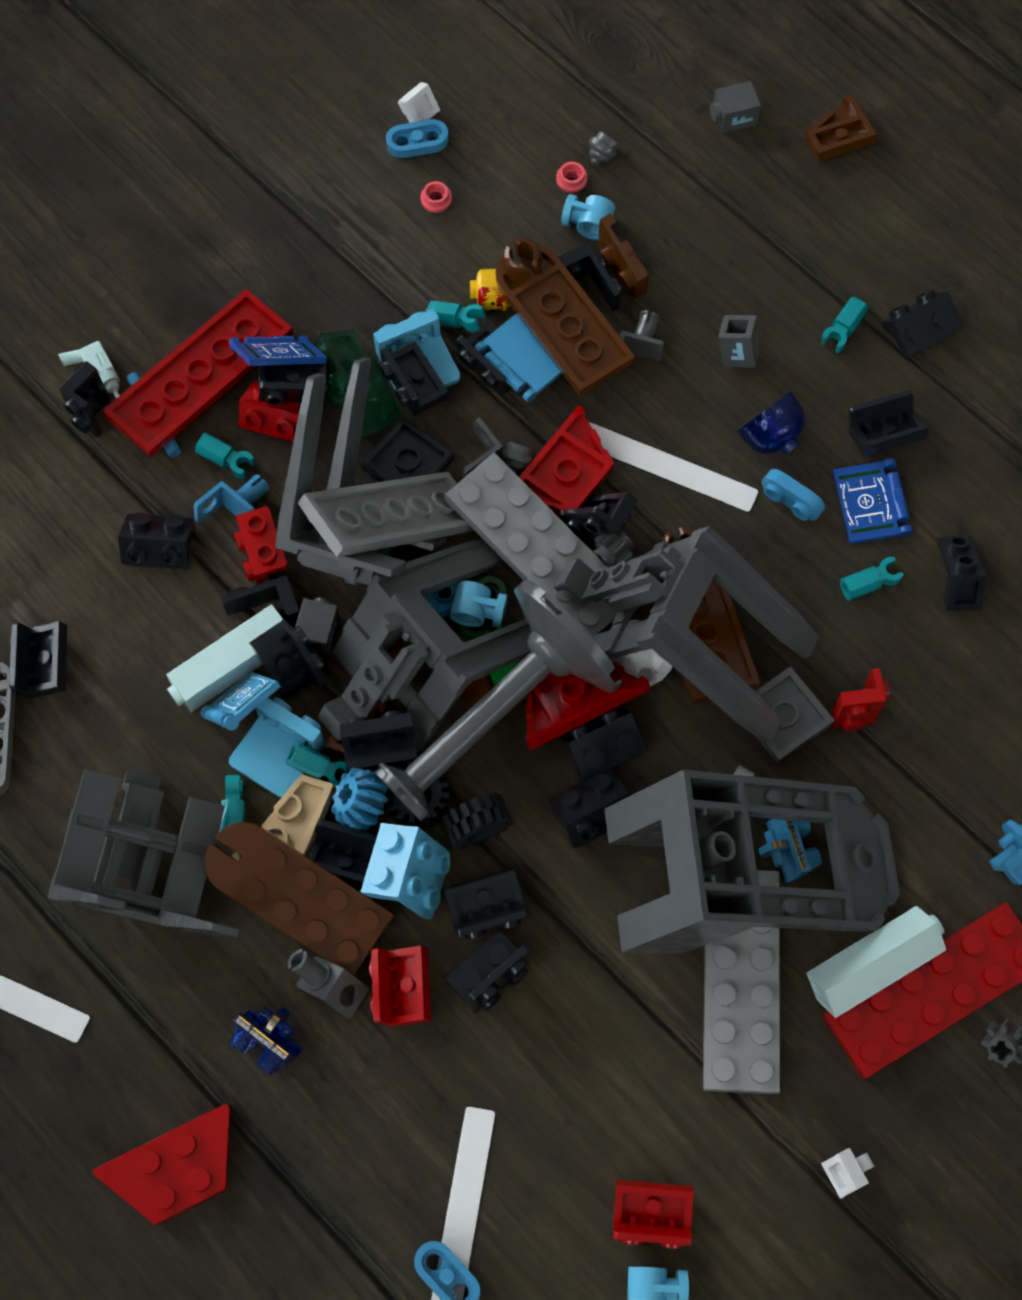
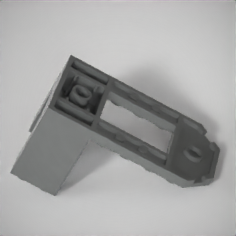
M681 770L605 808L609 844L665 848L670 894L617 916L621 952L683 954L753 927L855 932L877 930L885 920L884 913L889 906L894 905L900 895L888 823L879 813L874 815L863 804L865 797L853 786ZM749 817L824 823L835 890L760 886Z

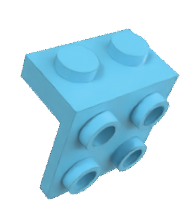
M434 308L426 312L414 313L409 319L397 324H387L380 328L379 331L373 333L375 350L380 362L381 349L386 347L389 353L392 354L416 341L445 387L459 382L460 372L440 335L439 317ZM390 381L391 384H392V386H393V388H394V390H395V389H396L395 385L393 384L392 381Z
M274 697L273 700L267 698L255 708L259 717L229 757V764L242 775L281 798L301 774L304 775V772L286 764V759L292 746L297 742L320 752L325 742L320 731L321 726L316 721L306 715L302 718L296 716L291 712L292 708L286 702Z
M381 823L361 893L367 897L399 901L420 917L432 919L435 909L440 904V892L445 875L450 869V852L419 827Z

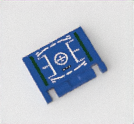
M293 336L245 337L244 343H240L238 337H231L229 341L230 350L235 351L249 366L324 364L327 361V357L309 341L307 336H299L298 342H295Z
M894 458L833 469L834 481L850 545L899 536L906 537L914 533L912 525H904L898 528L897 522H907L910 520L899 473L891 472L885 475L884 470H892L897 467Z

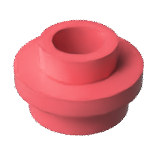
M567 162L557 171L556 183L561 190L567 193L579 192L587 185V172L577 162Z
M438 181L430 182L421 192V204L429 212H443L452 203V193L444 183Z

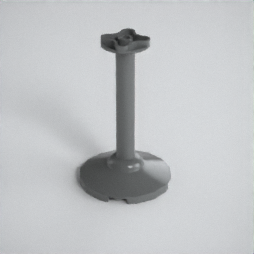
M527 579L522 581L514 589V592L531 629L527 640L530 653L404 771L383 763L378 764L380 768L375 774L420 821L425 817L429 818L431 816L424 791L550 673L558 677L572 674L607 693H614L623 685L621 679L618 682H614L609 674L615 669V666L590 634L567 610L559 615L557 610L543 597L547 593Z

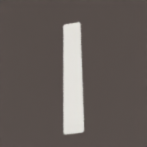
M589 422L592 429H595L599 435L602 447L608 451L611 457L748 512L751 510L758 494L757 489Z
M0 975V1009L74 1043L79 1041L90 1019L89 1015Z
M467 1107L465 1109L442 1243L453 1252L467 1269L470 1262L495 1118L494 1111L475 1107ZM440 1256L438 1259L437 1269H439L442 1264V1259ZM459 1284L454 1288V1296L458 1300H463L464 1284ZM434 1292L432 1293L431 1300H440Z

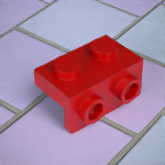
M253 380L240 398L238 426L293 442L301 404L285 403L284 405L274 406L266 402L258 401V381Z
M265 506L235 516L240 531L234 532L239 551L246 550L249 557L248 561L243 562L249 582L256 580L257 585H259L264 579L269 577V574L286 569L288 565L283 550L275 548L277 531L269 507Z
M880 668L871 670L862 690L840 693L830 714L835 720L832 729L843 728L844 731H856L862 729L864 725L875 723L878 715L883 711L886 700H889L890 697L887 679H882Z
M420 945L390 951L382 948L372 949L369 973L372 978L373 990L370 1009L374 1022L388 1027L431 1022L428 948Z
M616 1180L613 1238L633 1246L641 1245L643 1242L659 1243L662 1247L669 1249L681 1248L682 1245L690 1246L692 1243L691 1224L694 1187Z

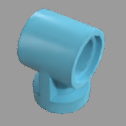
M569 194L562 211L561 225L570 227L572 223L577 224L576 229L582 236L598 241L600 219L608 214L614 216L616 207L611 200L600 195H590L586 198L585 203L578 201V196Z
M461 581L457 585L449 617L454 622L468 627H480L483 625L484 619L487 618L492 620V627L501 628L507 609L508 595L499 593L498 598L493 599L490 598L491 590L487 586L473 581Z
M628 1267L627 1300H688V1271L677 1270L675 1278H667V1269Z

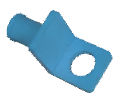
M257 474L237 491L221 481L194 503V520L198 524L201 523L222 505L235 516L255 510L252 504L269 492V486L264 479L258 483L261 476ZM213 498L212 503L203 510L206 503Z

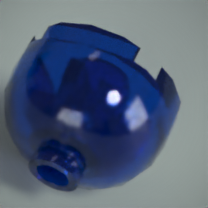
M790 391L737 432L753 450L761 454H772L780 450L784 455L800 443L796 437L804 429V411L799 401Z

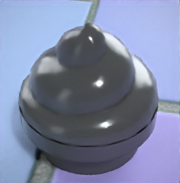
M599 131L596 137L592 136L589 140L591 164L599 165L602 162L606 163L611 161V159H615L618 155L616 151L620 144Z
M512 442L507 443L506 449H502L500 455L504 463L517 476L534 459L531 457L533 449Z

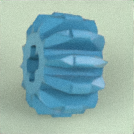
M352 768L349 773L342 774L340 784H335L336 792L331 797L334 801L331 812L335 814L336 821L343 826L367 831L371 825H377L378 816L385 813L383 807L389 800L385 797L388 787L375 772L362 768Z

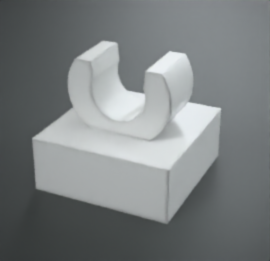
M420 82L398 101L409 123L429 120L440 111L429 85Z
M850 1148L821 1163L840 1199L869 1184L864 1172L875 1167L867 1153L855 1158Z

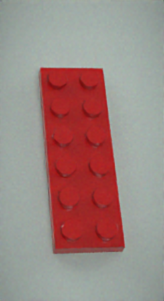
M245 289L103 409V415L145 454L152 458L256 367L249 366L235 351L230 350L229 341L231 337H238L240 343H244L245 337L292 336L293 327L249 290Z
M1007 902L943 940L946 951L839 1017L835 1018L828 1011L822 1015V1018L863 1081L1022 983V923Z

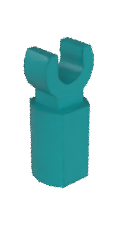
M851 297L832 323V327L827 328L823 332L820 344L825 345L828 339L834 338L838 340L835 352L838 354L842 352L845 348L847 337L851 336L868 312L867 304L856 297Z
M431 300L426 309L428 311L434 308L439 317L440 326L454 328L464 326L470 332H476L480 329L477 320L474 318H485L486 316L483 307L477 304L463 307L461 304Z
M207 432L203 433L195 446L197 454L223 468L229 467L232 474L238 479L244 480L246 478L245 471L238 468L241 463H248L251 466L256 464L251 453L247 451L236 452L233 446Z
M887 557L881 561L877 568L871 566L840 579V588L846 599L850 601L878 590L882 587V584L888 586L898 584L904 574L899 572L892 575L886 571V568L894 565L895 558Z
M297 742L292 746L286 759L288 766L317 779L324 777L326 782L334 785L340 784L334 775L337 769L348 772L346 762L338 761L332 763L329 757Z
M226 775L225 777L226 797L225 800H221V805H224L225 809L220 824V831L233 823L245 822L246 803L242 800L243 780H241L240 775Z

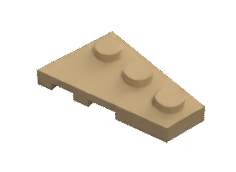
M301 774L275 804L273 813L261 827L308 857L316 840L319 821L325 819L332 802L331 797L336 792L335 785ZM235 851L231 857L239 861L242 855Z

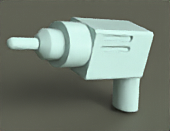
M96 341L78 350L58 354L64 366L88 361L97 368L107 392L114 394L115 398L120 396L118 393L120 379L100 341Z

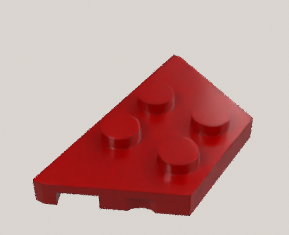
M578 405L521 473L519 478L558 515L561 510L582 508L612 472L614 461L608 451L602 447L601 439L586 419L583 407Z
M612 661L615 669L609 675L614 682H618L621 679L623 685L614 693H607L572 674L558 677L550 673L527 695L526 742L529 750L531 751L650 691L648 679L642 675L638 679L626 673L623 666Z
M226 1103L93 1169L92 1172L95 1177L146 1219L158 1226L227 1191L231 1108Z

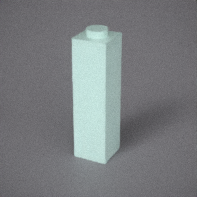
M272 604L166 674L172 685L167 688V691L178 706L184 703L189 711L193 712L242 679L246 674L262 665L249 642L283 620Z
M915 906L811 969L806 974L817 1001L837 1018L946 951V947L942 938V934H944L942 924L933 914L929 916L918 906Z

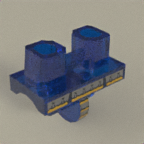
M267 1007L259 1015L252 1010L247 1011L244 1015L238 1013L232 1022L237 1027L229 1043L244 1054L249 1053L256 1042L264 1047L266 1050L257 1064L269 1075L276 1074L286 1063L297 1059L302 1052L299 1046L288 1039L295 1029L286 1023L290 1011L285 1007L278 1010L276 1014Z

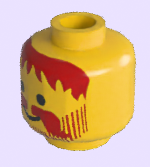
M480 269L476 280H470V300H477V305L482 306L484 311L508 310L510 305L497 287L496 269Z

